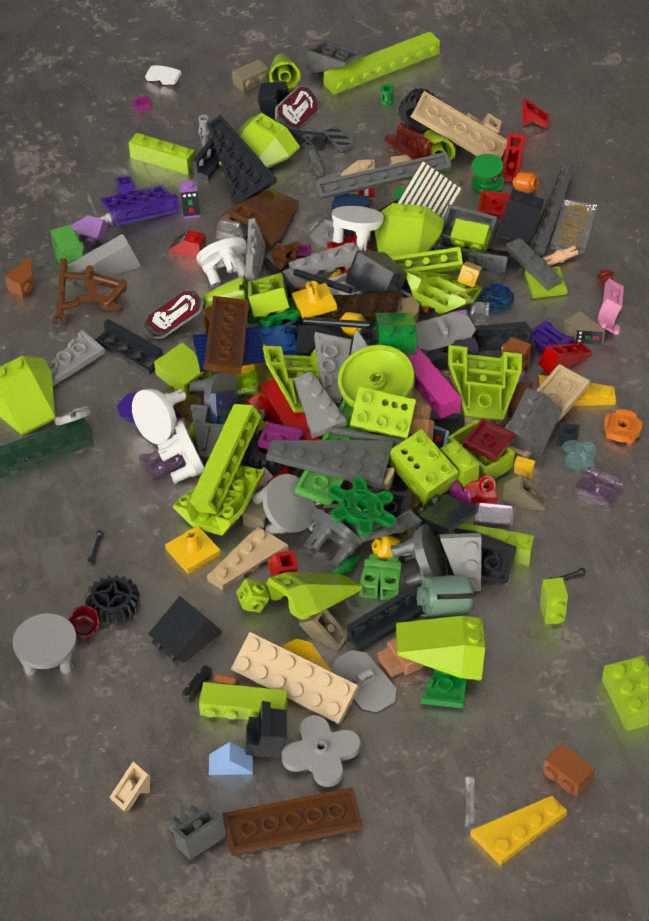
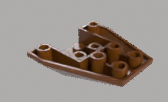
M270 189L229 208L218 218V221L232 227L238 221L248 225L249 219L255 218L266 245L272 247L284 235L299 205V201L275 189Z

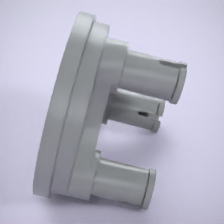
M283 474L277 476L266 487L252 496L255 504L260 505L263 503L265 514L271 524L266 526V531L273 536L278 533H297L305 530L312 523L310 517L312 510L315 508V501L294 493L295 487L300 478L294 475Z
M45 613L32 616L19 625L13 636V648L20 663L23 664L25 674L33 675L37 669H49L60 665L62 673H69L73 669L71 659L76 645V633L73 625L66 618L56 614Z

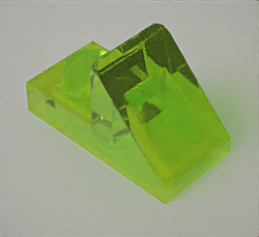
M256 370L239 374L238 394L248 397L262 391Z

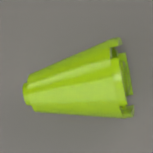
M277 54L274 57L269 72L270 83L286 81L288 89L292 90L300 81V70L287 55Z
M432 129L426 131L423 136L422 156L427 157L447 152L451 164L453 157H455V148L452 142Z
M238 277L203 294V309L212 306L213 296L249 300L248 285L244 277ZM250 303L248 307V312L251 311Z

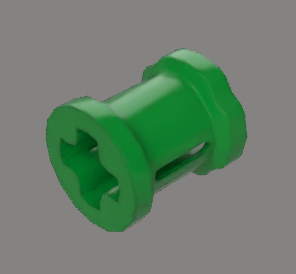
M384 84L380 88L382 93L380 98L381 104L392 105L394 103L393 92L395 88L391 84Z

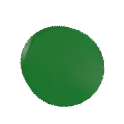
M493 154L477 156L472 162V169L475 173L471 180L472 188L478 192H482V190L502 191L504 188V178L501 174L503 169L502 160Z

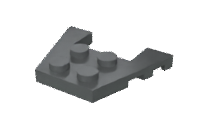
M191 404L201 460H208L224 424L206 423L209 411L208 406ZM256 409L261 418L255 432L265 416V411L262 409Z
M367 485V489L372 493L381 490L380 488ZM358 505V507L361 508L362 511H364L363 506ZM408 510L398 516L396 523L390 528L376 523L372 526L371 534L366 537L359 535L355 523L350 524L346 520L341 522L359 536L363 542L417 528L421 526L422 520L411 510Z

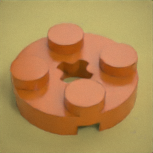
M616 410V413H609L605 417V436L610 440L634 443L635 439L641 434L642 421L637 418V414L630 410Z

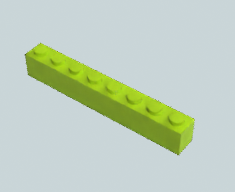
M429 31L359 58L346 66L325 71L324 86L335 95L440 54V40Z

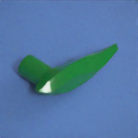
M358 554L356 557L345 560L342 565L333 568L332 573L342 574L352 571L359 563L362 555Z

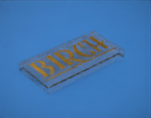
M564 199L550 248L564 250L574 245L576 247L574 251L578 250V253L585 254L597 205Z

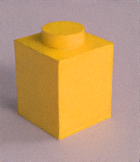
M466 261L462 266L457 282L474 288L483 267Z

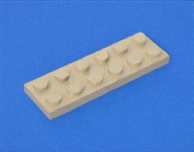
M425 91L411 115V118L476 156L493 154L501 159L506 149L507 139Z
M559 364L536 391L545 393L562 409L558 424L590 386V381ZM509 446L515 452L516 457L521 456L528 459L532 452Z
M249 632L231 670L269 689L287 690L288 699L340 725L359 688L358 685Z

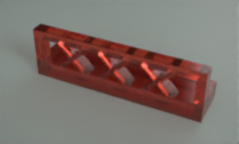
M398 123L396 135L385 134L384 141L413 160L430 156L433 142L403 123Z

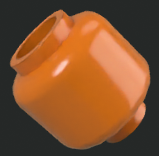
M519 172L513 179V186L518 191L532 194L539 187V178L533 172Z

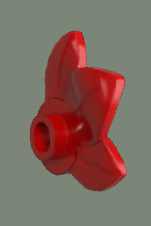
M484 475L478 481L468 483L463 492L471 491L470 505L478 510H481L486 504L491 508H495L498 503L499 497L495 490L496 483L491 476ZM487 482V487L483 488L484 483Z

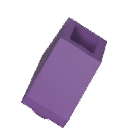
M88 215L72 224L71 227L73 231H77L79 240L84 238L87 239V242L96 244L97 242H104L109 224L104 219Z

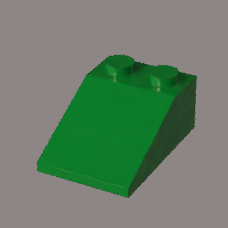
M376 313L378 345L396 348L405 355L416 354L417 329L413 313Z

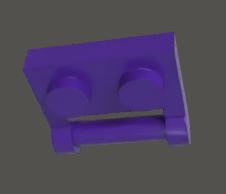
M548 320L532 329L531 344L542 352L549 345L574 343L573 338L567 337L558 331Z

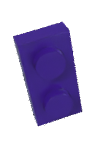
M131 175L114 178L119 193L129 194L132 193V190H136L135 182Z

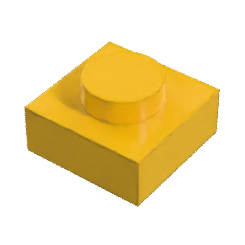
M517 456L514 464V474H522L524 477L532 479L535 473L536 461Z

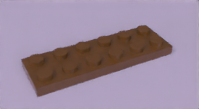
M213 296L203 370L241 375L249 300Z
M353 787L222 813L231 856L363 830Z

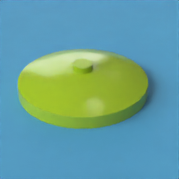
M372 345L357 350L344 361L338 375L340 393L345 402L352 408H354L359 387L408 398L415 381L414 370L408 357L400 350L386 345Z

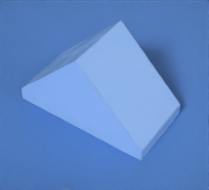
M231 742L209 754V775L253 774V756L246 755L245 749Z

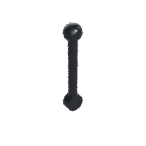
M102 530L96 532L95 545L91 556L87 559L90 565L96 562V551L100 539L104 535Z
M581 567L578 569V571L557 578L563 577V579H566L578 574L584 575L586 571L584 568Z

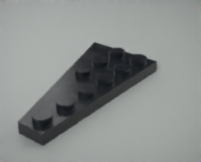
M221 115L207 123L235 205L259 195L277 183V178Z

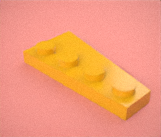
M538 374L539 387L548 376ZM590 383V386L573 406L615 405L614 386Z
M550 796L471 830V836L502 865L565 817L567 810L553 796Z

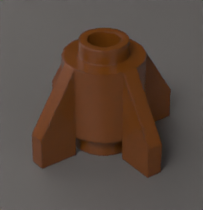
M295 241L286 246H283L281 243L275 244L272 258L278 270H282L289 262L295 261L296 252L294 250L297 251L301 243Z

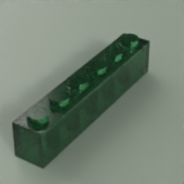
M84 417L0 446V478L94 445L92 431Z

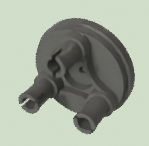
M217 372L210 378L192 380L190 382V390L192 392L204 391V404L209 408L207 422L211 423L210 393L238 391L235 404L244 405L243 387L235 374Z
M314 508L310 519L316 525L312 529V534L303 545L312 552L315 550L319 551L327 538L331 539L340 547L330 561L332 565L338 567L345 562L349 555L354 553L357 547H361L363 541L344 524L334 522L329 514Z
M429 525L419 526L414 531L413 538L407 539V542L391 546V553L394 558L402 555L406 561L416 558L419 564V573L404 576V584L407 589L411 586L421 585L423 578L420 577L446 576L443 552L434 531Z

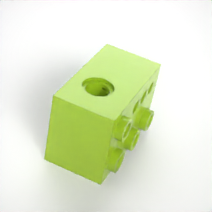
M359 387L350 427L406 440L416 400Z
M422 429L392 448L388 464L424 506L429 503L428 500L437 494L440 496L449 490L451 485L457 480L459 471Z

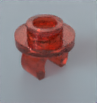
M604 269L597 274L601 288L604 287L605 280L611 279L614 281L613 271Z

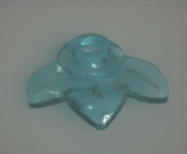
M576 440L563 443L561 448L568 454L564 461L566 468L574 470L581 467L584 473H588L593 469L595 465L593 458L596 455V448L593 443L588 441L580 443Z

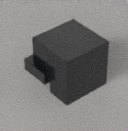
M286 81L261 83L257 100L261 113L271 119H275V107L290 94Z
M262 701L258 711V718L249 717L246 724V755L280 759L287 740V710L271 708V702Z

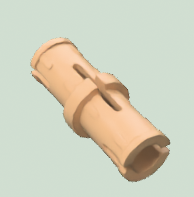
M572 245L564 250L559 249L554 254L543 257L542 260L548 266L556 263L561 264L566 259L578 256V250L574 251L576 247Z

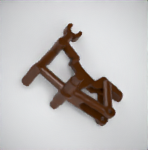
M60 259L56 315L52 318L53 325H56L57 319H61L62 325L65 326L66 317L63 315L64 310L77 308L81 303L99 302L101 310L121 311L123 305L116 304L115 302L122 293L127 291V281L125 279L118 280L96 274L91 265L86 267L85 273L67 272V259ZM66 279L84 280L88 294L76 296L74 301L65 302ZM96 284L114 290L106 298L104 293L97 292Z

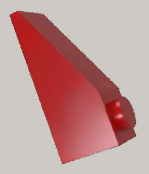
M508 134L502 169L504 182L513 183L514 177L520 172L525 148V135Z
M580 342L546 346L538 365L543 368L545 373L551 374L559 364L569 369L591 356L592 352Z

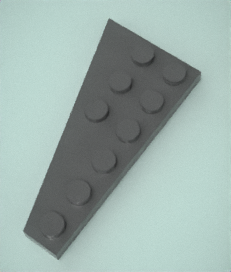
M271 440L266 460L352 481L355 477H361L365 479L368 486L381 489L394 440Z

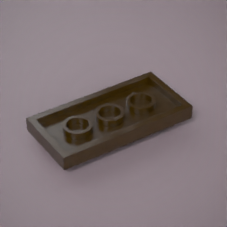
M402 292L332 295L337 304V310L326 313L325 318L340 319L345 313L352 312L362 314L366 321H376V313L400 312L403 299Z

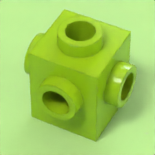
M246 578L236 592L242 609L246 611L260 613L270 599L263 581Z

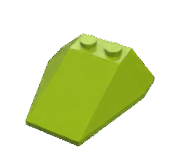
M392 203L380 211L384 216L383 223L380 228L374 230L378 252H385L390 257L429 252L441 237L445 221L427 206Z
M424 271L406 272V278L414 299L420 301L422 306L434 308L435 312L439 314L453 312L473 303L483 291V287L475 285L473 288L457 282L459 276L455 274Z
M449 345L448 366L456 390L461 396V405L465 417L503 421L522 372V354L503 352L500 358L467 354V347Z
M264 346L263 351L266 364L293 412L304 413L294 383V377L312 372L320 383L316 348L311 356L283 355L281 346Z
M22 355L0 366V418L22 436L53 421L56 416L52 371L46 360L40 357Z
M453 616L396 624L397 656L459 678L482 679L485 654L482 618Z

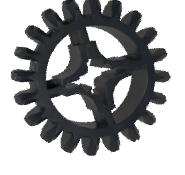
M108 574L106 579L100 577L99 582L93 581V586L88 587V592L85 595V605L91 606L97 611L101 624L105 621L108 625L111 622H115L117 625L121 620L125 622L126 617L132 618L133 613H137V607L140 605V592H138L136 584H133L131 579L127 580L125 576L119 578L117 574L115 577H110Z

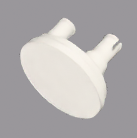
M361 206L335 208L332 211L333 242L342 243L344 241V229L353 230L357 235V248L362 251V248L363 251H366L367 242L371 241L372 230L380 228L383 223V214L377 210Z
M227 238L210 244L198 253L196 257L197 262L203 268L204 273L207 274L212 288L222 284L217 269L226 267L228 273H232L231 270H233V272H238L239 277L245 276L246 259L244 256L247 253V243L243 238Z
M143 389L134 396L132 402L134 421L141 434L150 442L160 444L170 439L172 435L177 433L175 426L181 421L187 426L183 419L176 421L173 409L174 404L186 399V394L182 389L170 394H163L156 389Z
M183 421L175 426L177 434L172 435L173 438L157 444L158 452L163 462L179 454L183 456L187 463L185 467L170 473L175 484L190 476L194 477L202 474L205 468L196 445Z

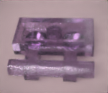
M588 467L586 474L592 477L589 478L583 475L574 487V493L609 508L618 495V490L614 489V487L622 489L624 482L618 480V477L614 475L610 476L603 473V470L599 468ZM600 479L606 482L607 484L605 485L603 483L598 482V480Z

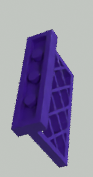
M164 185L132 191L129 194H118L100 198L101 204L112 216L115 226L179 212L178 196L176 194L172 195Z

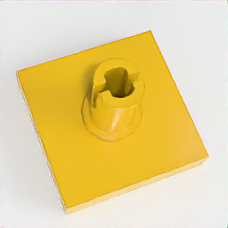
M311 281L312 286H310V282H307V289L292 293V298L302 319L337 310V304L326 283L317 285L316 281Z
M199 526L188 530L186 533L165 544L166 550L187 574L221 555L220 549Z

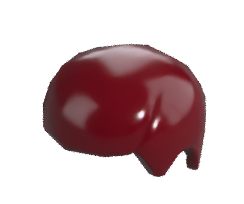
M86 605L73 609L68 620L75 629L76 638L81 639L94 636L100 625L97 611L91 606Z

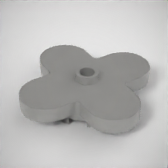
M317 715L308 716L300 724L302 740L289 743L283 748L282 763L286 769L293 772L309 770L319 785L332 787L337 785L343 777L341 762L352 759L359 753L360 738L355 732L350 730L331 732L328 722L323 717Z

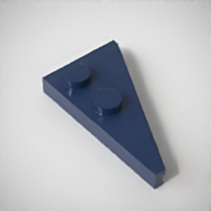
M238 391L210 393L212 424H225L233 405L236 403Z

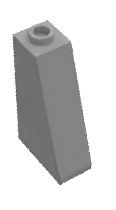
M123 234L68 264L70 272L85 273L86 267L91 265L94 273L107 277L141 267ZM77 280L80 286L86 285L84 280Z

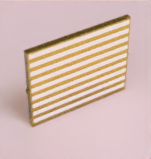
M422 160L396 204L427 206L444 219L448 204L455 206L464 189Z

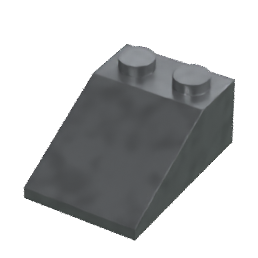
M323 41L307 50L306 68L311 69L313 72H322L343 67L362 57L364 53L332 42Z

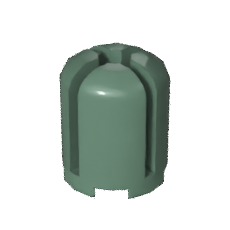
M420 577L423 578L421 587H417V605H422L424 615L421 616H464L471 611L474 598H437V594L474 593L473 586L467 577Z

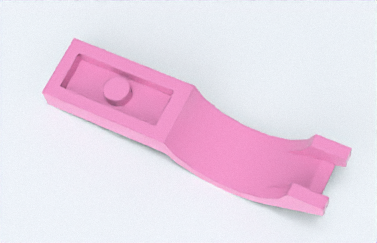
M608 279L605 283L603 304L597 316V324L618 335L620 326L616 325L614 327V323L622 308L624 286Z

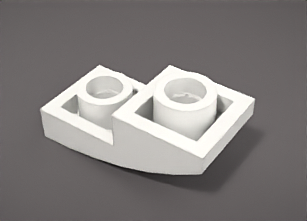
M151 66L145 78L147 81L160 80L163 85H172L178 81L181 71L166 66Z

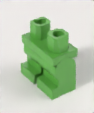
M371 554L369 559H365L360 580L363 590L360 591L359 597L377 599L379 585H381L380 600H389L398 595L401 579L399 557L394 558L392 556L388 558V561H380L381 559L377 554Z

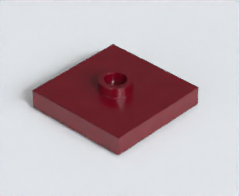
M482 418L463 441L462 447L497 462L515 439L516 433Z

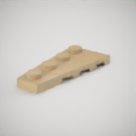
M257 526L207 575V581L224 590L244 578V574L257 570L259 565L265 561L269 562L274 553L289 550V545Z

